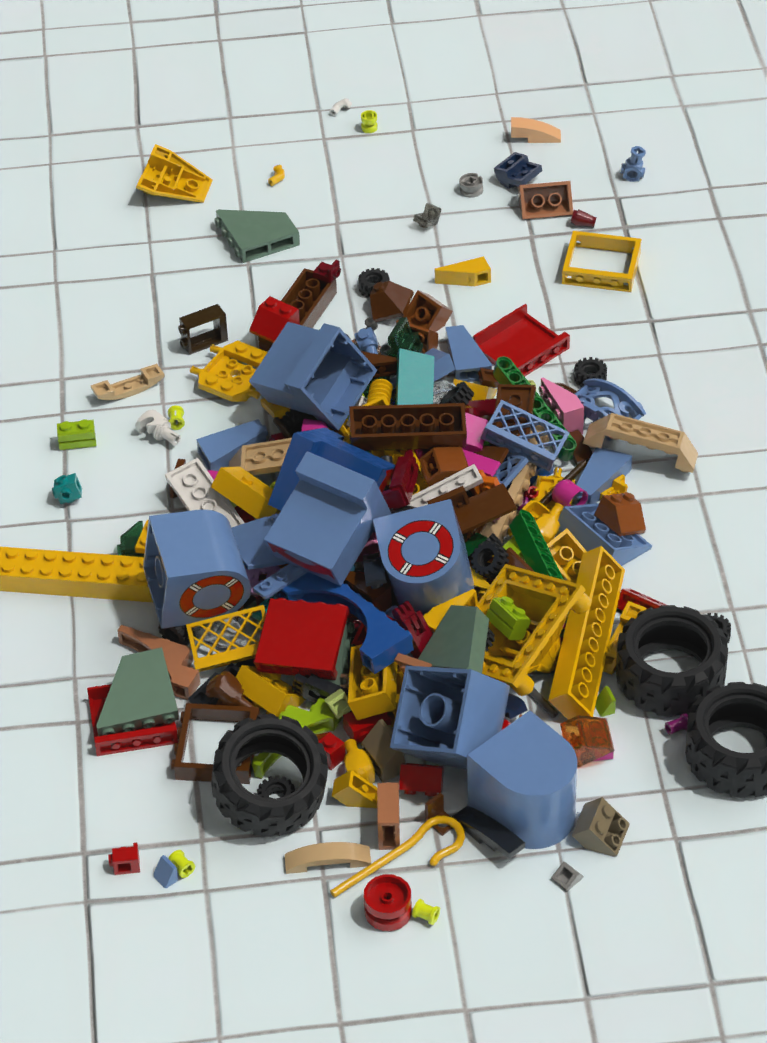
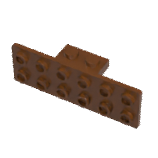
M503 483L468 498L466 490L462 485L427 501L429 505L451 499L462 534L517 510L516 504Z

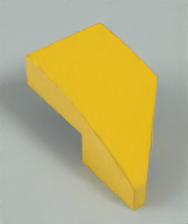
M622 474L614 479L612 486L600 493L599 500H601L603 495L627 492L628 486L625 484V475Z

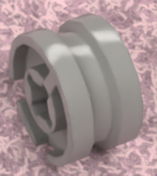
M467 173L460 177L459 185L462 195L474 198L483 193V178L478 176L477 173Z

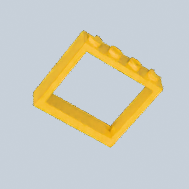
M573 231L562 269V284L632 292L641 254L642 239ZM575 247L633 253L628 274L570 267Z

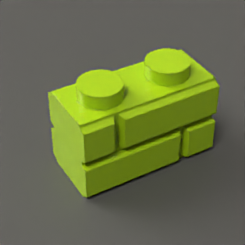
M94 419L57 423L59 449L66 450L97 446Z
M507 596L493 598L489 606L490 609L486 613L489 621L509 640L524 639L527 632L526 629L531 622L530 618L525 615V610L516 607L513 604L514 601Z

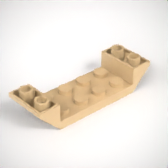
M610 413L589 424L583 444L591 448H602L605 436H609L613 440L620 439L632 445L639 444L651 450L657 449L670 455L676 454L678 455L675 465L676 469L682 472L693 473L698 452L685 432Z
M292 438L243 445L229 461V467L240 466L253 476L279 472Z

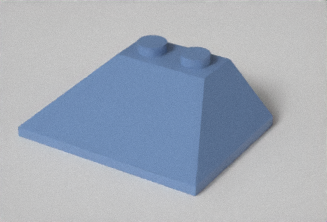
M273 514L272 516L232 527L243 564L248 570L290 564L274 557L264 541L279 514Z

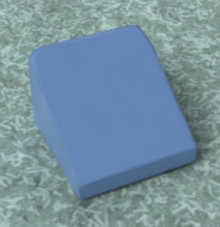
M162 855L154 871V878L164 888H168L178 881L177 867L166 856Z

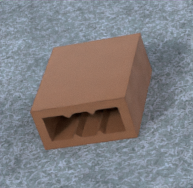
M377 783L379 850H393L400 846L399 783Z

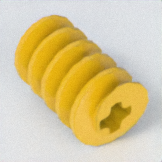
M376 379L369 387L366 403L385 395L390 404L393 390L392 384L386 379Z

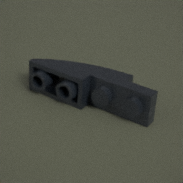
M380 552L363 555L366 587L371 586V589L383 587V584L387 583V575Z

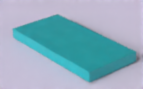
M399 348L397 353L395 405L433 404L434 356Z

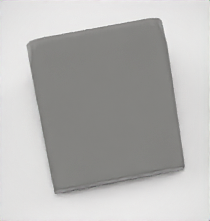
M563 861L551 879L566 891H569L584 876Z

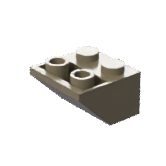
M381 719L362 741V750L366 751L369 755L375 773L384 783L400 775L401 764L406 763L403 752L390 748L393 728Z
M601 797L584 804L571 836L585 849L615 857L619 853L630 823Z

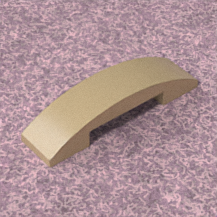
M158 364L141 368L140 375L113 384L105 380L90 386L98 399L117 400L149 389L162 380L165 374Z
M350 842L318 843L297 848L284 854L286 874L307 872V867L350 863V868L367 867L371 864L370 847Z

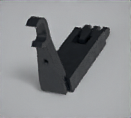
M312 673L309 678L300 674L294 676L292 691L311 702L316 703L319 697L325 699L339 689H342L348 697V689Z

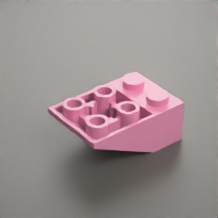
M544 377L541 378V386H539L540 397L568 432L579 430L583 434L584 406L577 395Z

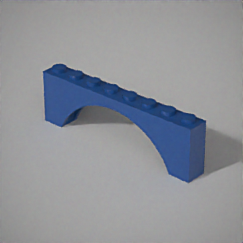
M308 572L278 592L279 598L287 600H304L312 603L324 602L326 604H343L348 606L350 613L356 616L367 629L366 638L359 650L362 665L374 674L395 662L398 653L406 655L414 650L413 636L408 630H404L396 621L388 618L383 611H379L371 602H367L359 593L351 590L347 584L343 583L339 586Z

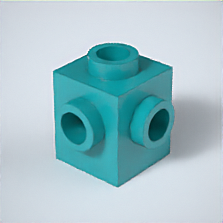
M76 473L67 476L62 475L54 480L52 493L55 499L58 498L60 504L72 503L76 499L82 498V486Z

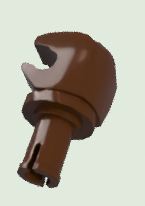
M228 671L216 675L207 684V697L219 698L215 705L256 707L243 697L244 689H242V685Z

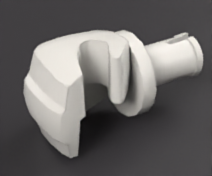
M156 410L146 411L138 418L135 424L140 434L147 430V433H153L154 439L158 441L166 439L175 446L181 440V435L171 430V423Z

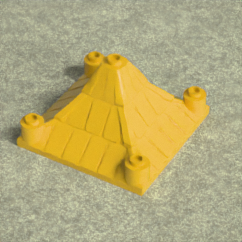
M505 564L475 607H478L486 615L493 598L507 596L514 601L513 604L516 607L525 610V615L530 618L531 622L526 629L527 632L524 639L509 640L489 621L488 627L494 633L495 641L491 642L493 644L492 647H488L489 650L485 651L482 674L506 683L519 696L530 694L533 691L534 681L527 674L535 670L550 673L556 669L560 653L559 636L569 610L572 609L575 613L582 614L590 609L592 601L585 593L586 589L577 583Z

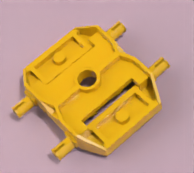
M235 341L224 347L212 344L210 352H214L217 355L203 369L195 366L190 368V373L199 377V389L231 402H246L250 397L259 399L261 396L258 391H255L254 386L249 380L256 371L252 366L258 368L268 352L240 341ZM237 360H239V361H241V362H244V363H247V364H249V365H244V364L238 363Z

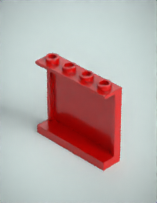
M527 304L515 309L473 336L477 345L492 364L495 365L499 357H508L524 377L570 348V335L566 332L557 335L527 313Z
M270 598L254 660L258 672L293 676L300 674L305 677H310L312 673L323 679L336 680L338 672L335 666L347 618H351L348 606L343 604L332 605L324 602L312 603L304 600L292 601L285 598Z
M112 684L87 688L97 756L178 743L175 721L171 724H158L148 729L141 728L129 732L98 736L96 725Z

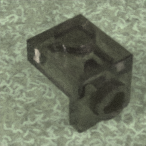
M426 203L424 212L415 214L413 221L419 223V226L423 228L437 225L441 208Z

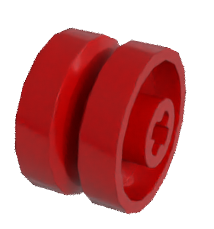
M383 874L374 877L367 883L364 889V913L367 922L381 931H394L402 928L409 922L412 916L411 888L402 877L393 874Z

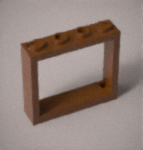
M186 703L185 711L181 712L180 721L182 727H178L177 738L179 743H175L174 747L176 759H172L171 770L175 771V779L211 782L213 764L183 762L191 720L240 722L246 718L256 720L257 715H260L259 707ZM255 754L242 761L241 766H238L236 769V775L241 784H250L253 768L252 760Z

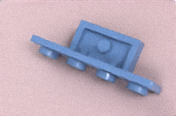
M288 564L254 586V592L264 599H268L271 596L277 599L280 590L308 573V571Z

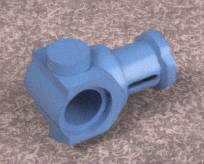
M632 147L631 157L621 164L620 173L628 181H639L640 177H644L645 168L643 167L642 158L645 156L646 151L642 147Z
M371 327L360 329L354 334L361 351L378 354L377 348L379 344Z

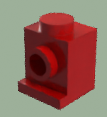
M137 842L133 843L131 847L112 848V854H108L109 867H114L115 875L140 873V857Z

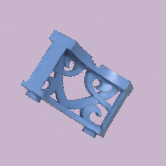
M586 379L583 382L584 386L574 393L584 406V419L589 418L593 422L610 413L629 417L630 414L633 419L637 420L646 415L642 404L637 402L627 391L603 379ZM607 397L612 400L614 409L610 407L599 408L595 405L594 399ZM605 436L608 441L613 440L609 436Z

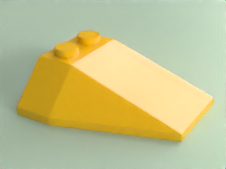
M155 144L136 189L153 196L204 203L213 179L171 150Z

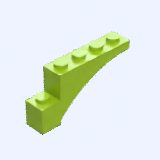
M320 697L316 704L311 706L310 711L288 705L285 711H282L279 715V719H282L283 715L297 720L302 728L307 726L314 734L328 731L334 732L342 717L337 719L324 699ZM265 752L254 756L252 760L254 777L262 779L268 769L282 755Z

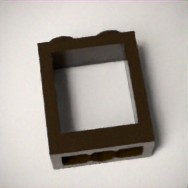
M219 304L179 318L180 345L182 349H186L189 355L210 348L212 344L218 345L228 341L226 314ZM213 321V330L190 338L189 329Z

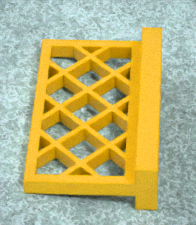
M260 605L186 624L195 669L203 672L227 666L231 663L235 664L254 659L259 644L254 637L259 629H263L261 626L266 617L265 606ZM261 611L262 619L258 625L249 620L254 612ZM238 616L244 619L239 630L230 625L233 618ZM218 621L225 624L219 635L210 630L214 622ZM247 622L257 627L251 637L242 632ZM200 626L206 630L200 640L193 636L192 628ZM228 627L237 632L232 642L222 637ZM208 632L218 637L212 647L203 642ZM240 634L249 639L244 647H238L234 644ZM220 639L230 644L224 652H219L215 649ZM201 644L210 649L205 657L198 658L197 650Z

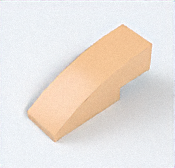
M511 117V138H528V143H561L560 129L534 119Z

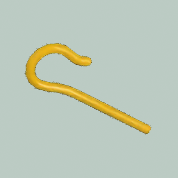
M432 817L425 821L417 832L403 844L330 890V893L334 898L408 851L423 838L432 826L446 824L454 828L457 838L452 845L437 851L431 857L430 865L436 866L442 858L457 852L462 847L465 840L464 828L460 822L452 817Z

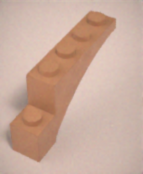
M124 625L119 627L117 630L119 644L130 647L137 652L162 647L174 696L188 700L200 685L199 670L190 667L193 663L191 647L136 630L132 627Z

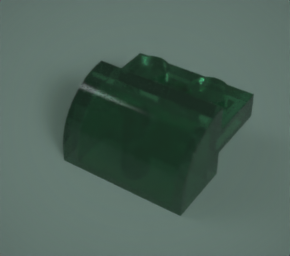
M407 317L400 318L388 336V343L391 346L387 352L388 356L397 358L399 348L418 353L424 348L418 335L419 332L411 331Z

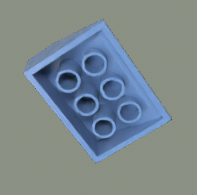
M599 503L565 506L558 519L560 523L559 530L563 532L567 528L586 551L602 546L621 566L652 548V545L639 534L619 536L594 514Z

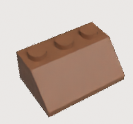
M571 181L518 186L522 220L569 216L573 214Z

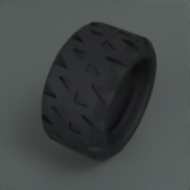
M661 605L656 609L648 608L641 611L636 619L631 618L623 626V631L618 637L616 678L617 683L620 684V690L628 700L633 699L635 701L634 705L646 712L652 711L658 716L665 717L682 714L688 715L695 701L700 696L706 697V691L718 685L721 687L725 686L728 659L727 638L723 630L718 627V624L706 614L701 615L696 609L686 606L682 608L675 605ZM676 649L693 655L701 664L689 671L671 673L653 668L643 658L657 650Z
M730 682L727 686L721 687L718 685L706 691L705 698L700 696L695 701L691 712L688 714L685 755L687 763L691 764V772L700 782L704 780L709 789L720 794L724 792L730 794V797L747 798L751 795L755 797L767 795V748L754 753H740L723 747L713 738V735L717 732L734 726L754 728L767 735V686L757 683Z
M274 714L257 715L256 720L246 718L234 725V730H228L219 741L218 749L215 751L211 786L212 795L216 798V806L225 818H231L232 825L244 832L254 830L253 835L271 837L277 832L278 836L294 832L299 826L303 827L314 817L316 810L320 808L328 775L327 755L322 743H319L316 734L307 726L302 728L297 720L283 715L282 719H278ZM276 753L288 758L297 766L301 772L303 783L297 790L285 797L263 798L252 794L240 783L236 775V769L242 761L254 754Z

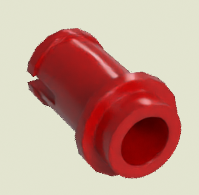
M530 486L524 492L523 498L528 497V501L531 498H536L539 491L534 490L537 487Z

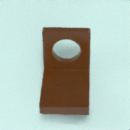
M441 792L425 803V821L435 816L451 817L444 811V795ZM449 825L446 827L432 826L441 836L453 829Z

